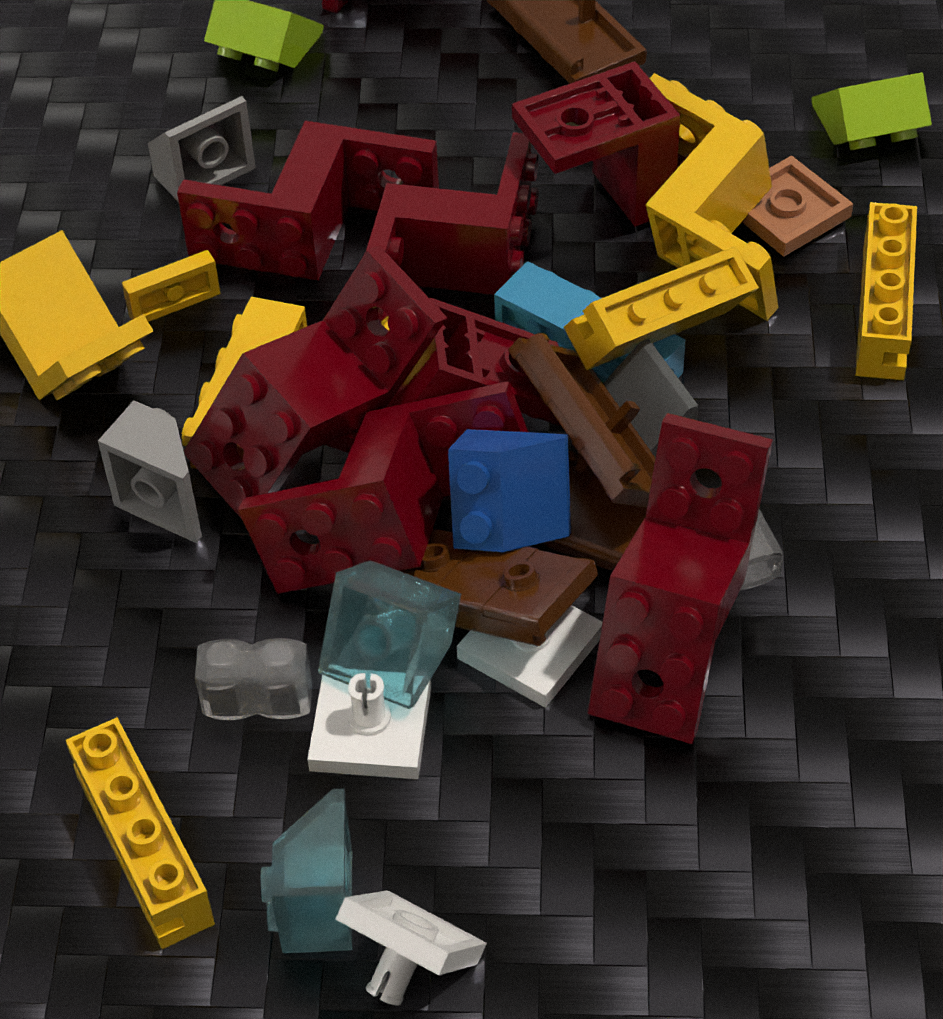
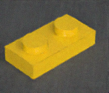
M208 250L122 282L128 315L131 320L144 314L149 322L220 294L215 260Z

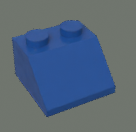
M467 429L448 449L454 549L506 552L569 537L571 534L568 434Z

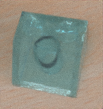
M371 560L336 572L318 673L347 685L356 674L366 673L368 688H371V673L376 674L384 682V700L407 709L414 707L451 645L461 594Z
M332 789L272 843V866L262 867L261 894L263 903H267L268 930L278 931L282 953L352 950V928L336 920L345 897L352 896V841L344 789Z

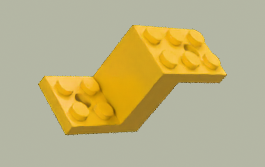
M654 73L650 80L680 114L678 153L686 157L684 162L646 203L657 255L673 266L680 268L736 246L759 287L741 301L739 305L768 321L779 308L771 257L759 244L755 242L746 243L732 235L733 231L746 218L748 213L772 188L764 133L755 123L749 120L741 121L725 112L718 103L712 100L705 101L690 93L680 82L675 80L668 81Z
M62 230L0 262V335L39 400L52 393L56 401L81 388L82 385L92 380L93 377L99 378L132 358L133 355L145 349L141 340L153 332L145 315L142 314L118 327Z

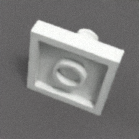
M571 605L545 633L546 640L541 646L537 647L469 631L457 645V658L546 708L599 642L603 622Z
M323 669L308 754L309 771L418 779L431 691L430 676Z
M388 890L345 897L336 917L337 921L386 947L366 990L374 997L378 996L379 992H381L380 1000L392 1005H401L404 999L403 995L417 964L437 975H442L477 965L487 944Z

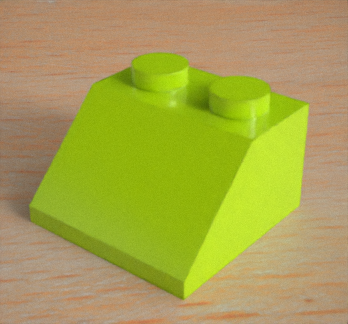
M215 0L204 41L219 46L218 55L241 61L244 53L255 57L254 65L278 72L280 64L292 68L298 65L322 34L324 25L292 12L249 0Z
M923 72L838 88L811 97L812 105L832 143L837 145L849 142L850 151L876 146L875 137L890 134L891 142L917 138L918 128L932 125Z

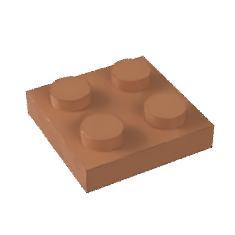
M791 155L769 168L772 188L748 213L742 223L784 257L850 218L853 203Z

